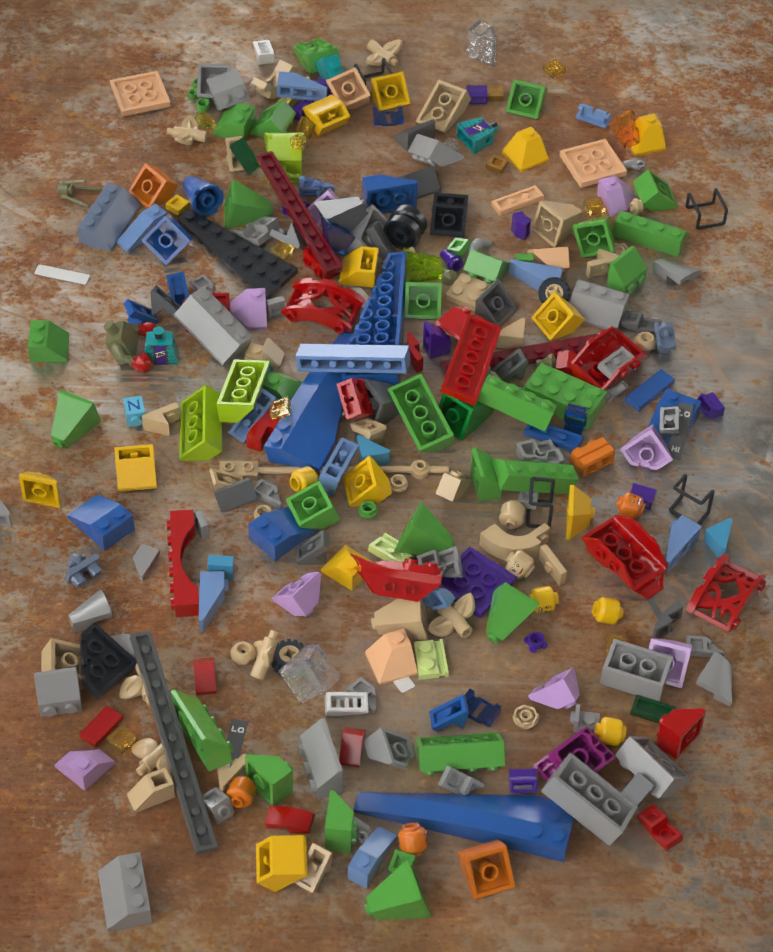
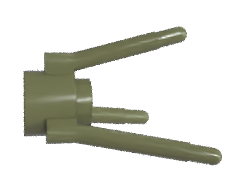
M62 180L59 182L57 191L59 195H62V199L70 200L86 208H89L88 204L72 198L70 195H73L75 190L102 191V188L73 185L86 183V180Z

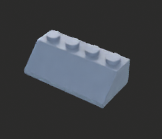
M107 183L77 227L79 243L111 252L117 240L122 236L139 210L140 204L124 187Z

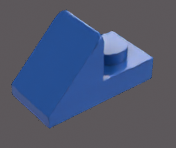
M184 272L166 275L168 295L181 306L183 300H187L189 297Z
M129 299L123 303L129 316L127 319L129 323L138 325V323L152 322L158 324L159 319L156 314L152 316L151 308Z
M464 694L429 711L432 729L438 732L452 724H456L461 729H464L469 714Z

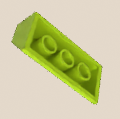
M233 360L217 401L220 422L238 423L254 409L270 361Z
M206 384L180 402L179 460L209 461L222 452V422L219 421L217 401L220 393Z

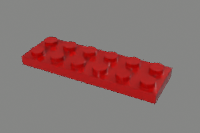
M470 314L467 315L441 386V393L475 406L502 329L501 326Z

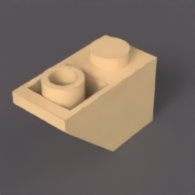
M453 470L451 472H444L436 494L452 502L459 501L471 484L472 479L467 477V473L457 470V472Z
M166 767L145 775L127 793L135 813L175 798L174 783Z

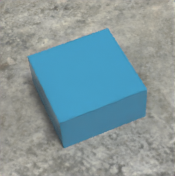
M209 555L208 571H224L225 579L233 581L235 572L234 556Z

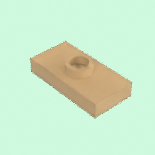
M547 544L540 546L539 560L542 562L545 571L551 574L559 586L565 584L567 570Z

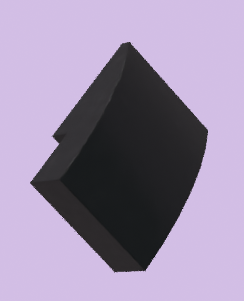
M434 192L430 235L464 238L469 195Z

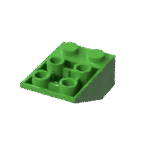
M321 38L312 39V42L309 43L299 42L297 46L292 47L305 71L310 74L318 72L315 65L316 61L337 54L339 57L338 47Z

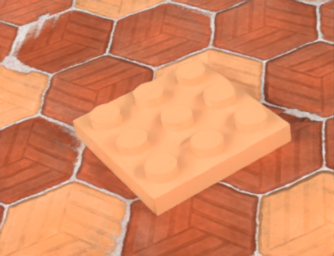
M158 71L110 80V86L122 116L171 107L169 97Z
M606 139L560 150L559 156L580 188L598 184L599 179L616 176L617 178L627 176L626 168Z

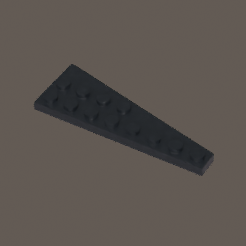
M190 209L178 217V223L189 234L194 235L200 244L203 243L210 253H214L227 269L233 274L238 275L244 284H248L252 289L265 288L266 300L271 299L298 274L297 267Z

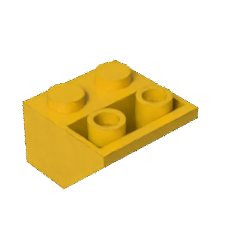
M329 95L302 108L318 137L346 125L350 118V114L343 102L333 95Z
M361 246L343 257V269L340 274L339 285L373 288L378 268L379 248Z
M153 444L114 447L118 492L157 488Z
M271 836L257 843V884L277 892L308 876L306 836Z

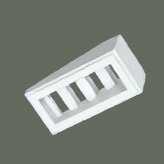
M269 40L253 42L258 64L274 63V52Z
M326 692L325 716L366 714L369 712L368 692ZM350 699H352L353 707H349ZM357 699H361V708H357ZM340 700H344V707H340ZM332 701H335L336 707H332Z

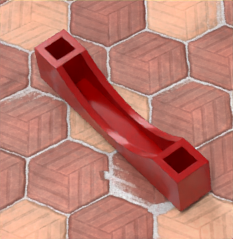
M193 509L170 511V519H166L167 531L171 530V534H167L168 546H172V550H168V560L173 564L169 566V577H173V581H170V594L174 593V597L170 598L171 610H175L176 617L199 616L198 587L190 581L182 567L184 551L195 537Z

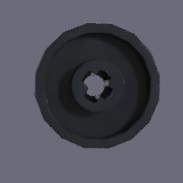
M399 205L391 213L383 227V231L393 246L407 250L417 246L427 229V220L423 213L415 207Z

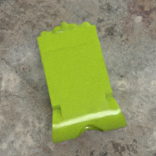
M264 132L267 152L273 151L292 183H299V177L302 176V152L305 147L306 133Z

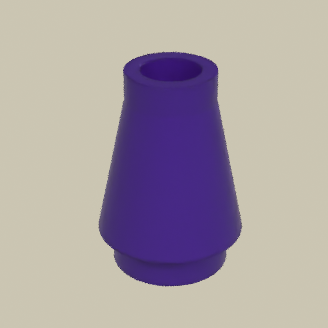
M447 249L440 252V258H442L449 270L457 272L462 268L463 261L460 256Z

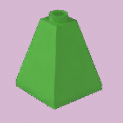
M231 180L224 202V228L229 229L243 226L264 216H272L273 206H270L268 199L236 180Z
M610 216L598 217L573 224L581 258L597 256L598 249L611 253L615 252L614 230Z
M60 390L51 432L52 443L56 447L68 448L100 423L101 419L94 402Z
M420 502L405 526L395 551L414 555H421L432 550L441 552L455 547L452 544L454 538L425 504Z
M506 582L497 587L492 596L485 633L488 635L487 639L496 644L504 640L540 603Z
M409 860L401 864L366 897L367 903L364 904L368 916L373 915L375 920L432 917L419 879Z

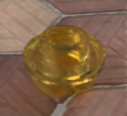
M296 134L290 138V144L294 149H303L307 143L306 137L301 134Z

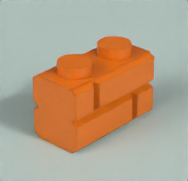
M603 437L597 440L592 439L587 445L581 448L577 447L572 451L570 465H574L575 470H577L580 476L585 477L614 462L615 450L610 444L608 445V442Z

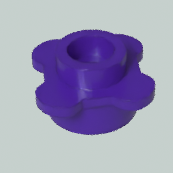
M532 632L524 638V643L528 644L529 651L532 653L537 652L539 649H546L548 643L544 641L543 634L540 632Z

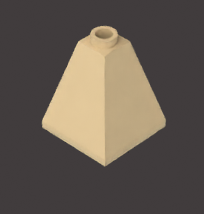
M542 200L539 202L532 230L556 248L570 234L573 224L579 223L582 211L573 204Z
M423 598L418 602L396 599L374 612L375 618H371L372 629L377 630L378 635L404 629L409 641L429 640L427 610Z

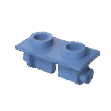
M584 103L579 104V112L575 117L602 128H606L612 119L608 111L597 108L594 112V107Z

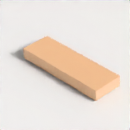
M535 185L493 200L491 206L501 216L544 200V195Z

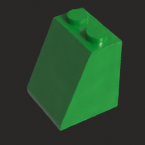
M446 394L442 395L439 403V408L452 433L461 441L487 420L494 411V408L477 401L474 406Z

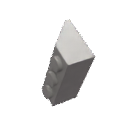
M420 134L416 135L407 151L412 154L413 159L433 167L435 165L443 167L463 160L465 157L439 140Z
M373 204L368 206V209H366L367 215L349 234L343 247L349 253L361 246L375 247L366 230L379 222L383 229L388 219ZM378 252V263H380L382 261V257Z
M578 279L572 292L570 304L585 318L584 324L605 330L611 326L619 329L622 317L628 307L629 294Z
M613 639L602 669L600 684L660 702L673 656Z
M323 718L300 735V744L297 745L299 756L304 757L305 760L303 762L305 774H309L311 778L309 780L311 792L316 793L318 800L329 797L330 790L335 791L337 794H342L343 771L325 718Z
M629 736L615 754L620 760L619 764L623 768L630 770L634 777L639 772L655 786V789L650 794L657 799L669 798L692 779L648 736Z
M140 852L116 857L98 871L107 931L151 924V911Z

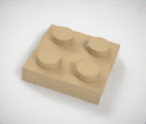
M461 273L445 294V299L475 311L476 299L491 284Z

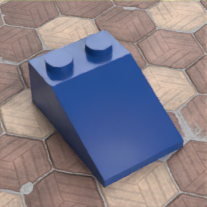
M379 174L362 177V199L365 200L368 206L373 204L382 214L393 212L395 207L399 205H409L417 208L418 183L416 180Z
M667 388L656 407L648 427L654 425L660 433V407H676L679 403H685L694 406L687 432L688 435L699 416L702 401ZM662 437L668 448L671 437Z
M98 494L67 514V518L104 551L135 530L133 515L126 508Z
M289 506L263 513L248 524L249 539L274 561L281 558L319 530L300 528Z

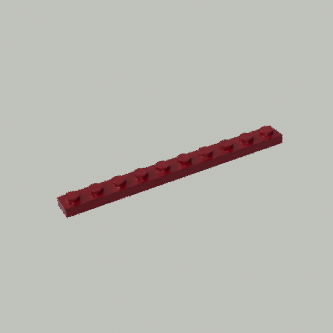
M273 151L256 155L258 164L324 274L329 276L342 272L343 266Z
M598 333L495 351L489 365L491 369L518 348L522 350L528 360V364L536 363L537 359H544L550 354H554L557 359L559 351H572L578 354L584 348L585 343L590 338L594 339ZM451 359L440 361V368L444 378Z

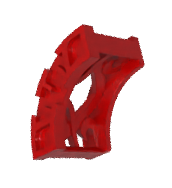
M304 278L293 283L294 291L286 307L282 308L280 312L291 323L297 321L317 322L331 328L340 335L352 330L355 318L366 299L349 287L345 289L338 286L335 281L328 279L318 281L313 280V278ZM325 296L329 297L331 304L334 306L317 308L311 301ZM343 314L348 318L347 321L343 320Z
M722 554L717 558L715 566H711L703 577L706 580L704 585L701 584L700 588H696L685 610L730 632L733 629H737L741 621L739 617L753 596L758 591L764 589L767 581L764 580L765 574L759 576L731 562L730 556ZM735 581L739 588V594L720 599L721 590L715 582L729 583ZM710 591L715 592V593H716V600L713 599L714 594H713V595H709L708 592H710ZM700 608V609H713V610H712V614H711V616H710V615H708V614H706V613H704V612H702V611H700V610H698V609ZM721 608L720 615L722 619L724 613L729 612L731 614L726 624L715 618L717 609Z

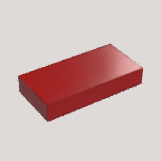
M106 705L79 733L80 738L97 748L123 720V715Z

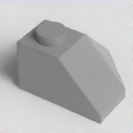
M382 727L364 740L366 754L370 759L401 769H405L409 764V760L415 755L408 736Z

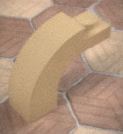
M279 60L274 72L268 79L260 80L254 77L251 83L257 86V93L269 99L278 98L277 83L279 71L298 74L299 68Z
M544 523L527 535L513 536L504 532L496 524H493L480 533L479 545L492 556L505 560L511 551L516 553L518 550H523L534 558L539 555L540 546L548 542L550 527Z

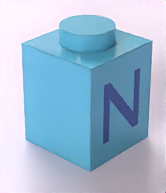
M142 396L123 398L127 427L143 425L142 415L145 414Z

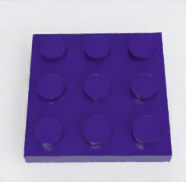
M469 547L460 556L462 578L442 577L439 587L449 590L455 597L454 602H457L463 595L471 593L475 601V611L473 614L481 619L491 607L494 590L505 582L513 586L517 581V576Z

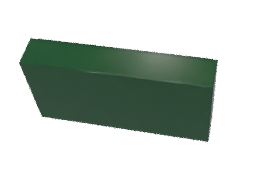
M244 137L229 146L247 175L260 167L255 154Z
M636 694L630 715L659 723L663 715H668L676 707Z

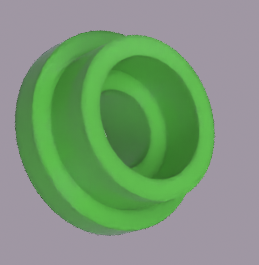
M364 501L359 506L358 512L362 518L372 519L376 517L378 508L374 502Z

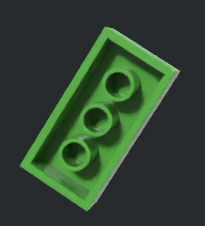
M543 363L538 366L524 385V391L532 392L537 397L548 399L557 405L553 415L587 430L592 426L606 403L607 391Z

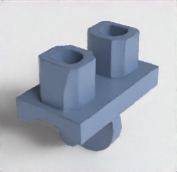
M655 322L657 350H659V354H670L671 350H676L673 322H664L663 324Z
M76 553L71 554V561L67 563L69 570L66 571L67 576L64 579L67 583L71 581L79 588L87 581L83 573L88 572L92 578L99 576L102 569L98 564L99 557L97 554L87 559L85 554L80 556Z

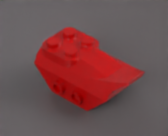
M611 326L606 330H601L594 339L590 338L585 343L584 348L572 360L571 369L575 378L605 390L613 386L620 378L624 379L631 370L635 371L638 369L641 363L648 359L649 356L619 329ZM623 346L634 358L620 367L609 379L597 368L598 364Z
M615 515L581 537V540L585 543L586 550L600 565L609 568L618 575L632 591L648 600L664 589L663 578L668 566L659 544L632 517Z
M352 553L350 554L358 565L357 572L373 594L418 602L441 585L442 569L438 568L439 564L424 562L423 566L418 565V560L406 558L404 562H370Z

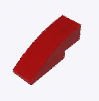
M284 401L266 412L251 427L246 435L247 448L262 451L266 441L289 405L288 401Z

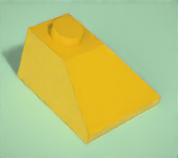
M655 113L639 117L622 133L623 138L635 157L666 150L662 125Z
M532 127L518 131L502 150V153L520 172L549 161L542 138Z
M555 291L531 317L550 341H555L574 333L585 320L574 306Z
M368 456L351 469L343 478L350 507H358L364 501H372L375 504H379L392 494L389 478L371 456Z
M30 471L20 473L19 481L23 501L55 508L61 507L57 480L42 473Z
M570 485L566 540L572 539L589 527L590 519L595 516V507H591L592 499L574 485Z
M344 545L321 568V572L353 591L363 579L357 572L358 565L350 554L352 553L370 562L373 561L349 546Z

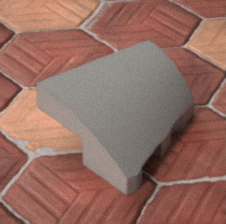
M264 216L246 224L247 229L242 231L234 229L231 232L260 246L272 237L269 236L271 229L278 230L280 225L278 218Z
M665 259L654 261L653 267L655 274L664 280L671 278L679 285L687 279L692 281L702 272L700 269Z
M534 439L516 443L515 453L520 460L565 463L559 448H555L551 439L537 443Z
M456 546L441 552L432 550L417 556L419 565L424 566V562L439 564L438 568L442 569V577L462 578L461 558L459 549Z
M102 590L97 591L68 614L74 633L84 631L94 622L112 617L111 609Z
M715 651L698 677L696 685L714 693V699L730 707L732 704V666L726 658Z

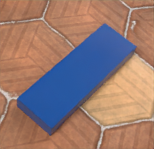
M660 369L625 397V403L639 412L674 384L675 378Z
M529 424L524 430V436L539 441L551 439L554 446L570 452L580 447L583 441V436L548 424L546 431Z

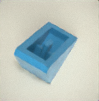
M358 434L356 444L359 445L357 449L359 461L362 462L368 456H371L378 466L389 465L391 450Z
M729 518L706 528L704 542L717 558L725 554L733 519Z

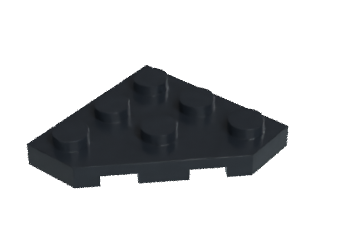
M95 622L81 633L79 642L82 685L98 700L135 669L137 661Z

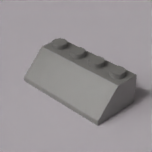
M204 286L191 294L174 313V317L222 366L246 350L251 343L253 335Z
M571 753L567 755L541 790L548 798L609 846L623 833L638 808L637 805Z

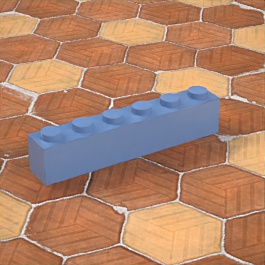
M300 344L296 354L298 372L406 374L411 361L408 345Z

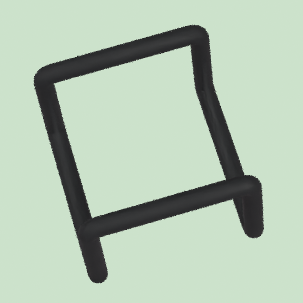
M382 58V71L366 75L362 74L358 64H354V68L356 67L365 86V78L384 74L385 66L388 72L393 74L385 58Z
M717 188L714 189L712 201L696 204L690 192L687 194L685 207L687 209L695 208L698 214L696 229L700 230L726 224L728 208ZM717 195L725 209L723 222L700 226L701 212L698 207L713 205Z
M684 474L673 486V489L680 493V496L670 506L669 512L678 517L682 515L673 509L682 500L683 496L699 505H703L709 499L706 513L697 522L700 525L710 514L715 491L713 489L710 490L702 501L684 492L687 481V474Z
M532 477L529 488V505L550 507L547 525L551 528L554 509L551 503L553 502L555 480L552 478ZM534 481L551 482L549 500L538 499V502H532ZM527 508L526 526L538 528L541 525L530 524L531 509Z

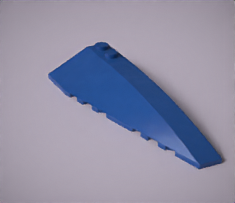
M406 252L388 253L382 266V272L377 277L376 286H373L371 291L372 295L368 297L360 315V322L356 324L355 333L349 340V345H403ZM342 372V381L350 378H361L397 385L400 383L401 373Z
M341 333L332 344L349 345V340L354 334ZM309 372L264 445L269 462L301 468L309 466L314 470H321L335 445V436L339 429L338 423L342 416L341 410L343 406L336 385L343 382L342 372Z
M359 792L353 809L355 813L401 824L418 823L426 830L481 843H488L499 839L506 845L507 849L561 862L565 860L574 817L554 801L536 795L467 794L464 796L462 794Z

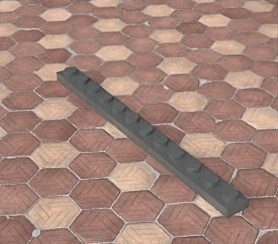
M151 631L130 634V641L195 855L216 852L218 848Z

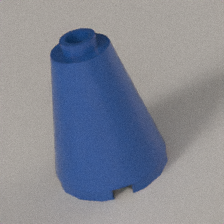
M188 176L183 181L184 191L196 213L201 216H210L218 211L217 208L220 205L222 206L224 194L219 186L196 176Z

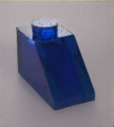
M322 217L321 223L324 237L335 254L339 252L344 255L355 240V237L348 229Z

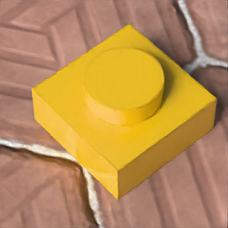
M176 194L165 203L167 210L179 216L190 207V202Z

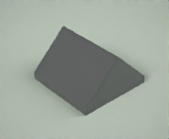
M432 119L394 135L393 138L401 147L408 151L417 134L435 139V120Z
M433 166L398 177L417 181V199L432 195L434 192H441Z
M496 279L476 299L475 315H479L486 321L500 326L518 307L501 281Z

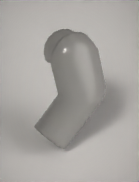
M637 158L622 162L626 170L630 168L641 171L646 165L644 160Z
M476 238L470 244L467 251L469 253L470 250L480 251L482 248H490L492 242L489 239Z
M621 381L616 386L605 389L607 391L606 402H611L612 399L628 388L626 382Z
M354 817L353 820L357 821V840L360 844H363L371 835L370 827Z

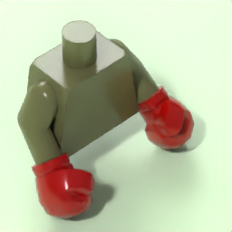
M108 321L104 325L107 331L105 344L119 365L129 364L136 371L145 374L150 371L153 361L147 353H142L139 356L136 355L139 335L146 338V333L153 332V329L157 326L152 322L138 323L137 325L125 321H118L116 323Z

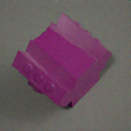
M586 726L535 763L533 767L548 781L569 753L573 754L595 773L616 758V756Z

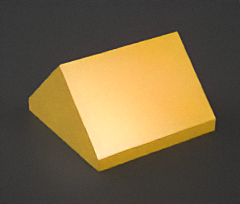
M403 71L371 79V97L379 111L411 104Z

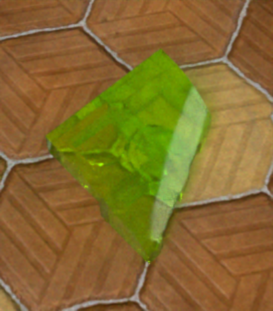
M407 248L403 249V252H406V275L408 282L441 280L443 273L441 257L430 256L423 252L415 254L409 252Z

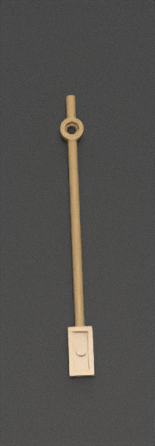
M416 460L411 466H379L385 474L411 473L416 479H425L429 473L449 472V466H429L424 460ZM220 461L221 471L240 475L243 477V480L247 478L258 480V474H292L293 471L301 468L296 466L258 467V461ZM323 466L320 471H318V470H314V471H316L317 474H321V472H322V470L324 469L325 466ZM349 466L346 473H348L355 466Z

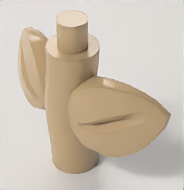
M371 40L367 44V49L373 54L366 58V64L381 66L382 58H385L388 65L398 66L399 61L396 60V55L401 49L402 40L390 41L383 47L375 40Z
M191 115L184 119L181 127L167 128V134L172 135L174 140L181 144L192 145L193 141L207 142L208 132L199 130L198 122Z
M471 593L463 595L457 600L454 607L450 605L448 608L438 609L437 612L441 616L432 620L427 630L439 637L448 636L454 629L463 639L470 636L473 629L465 619L470 618L475 611L473 595Z
M270 630L268 637L265 636L264 640H258L253 643L256 650V662L251 671V676L264 680L267 670L273 661L274 652L278 644L276 640L277 631Z
M136 664L135 668L138 676L128 677L122 683L119 696L120 699H131L142 694L143 701L147 703V706H150L139 667ZM164 672L169 691L178 688L176 680L169 673Z
M145 738L136 742L131 747L133 754L142 759L139 762L140 766L136 769L139 775L142 776L145 772L150 773L156 767L158 770L166 767L172 779L162 743L158 745L153 739Z

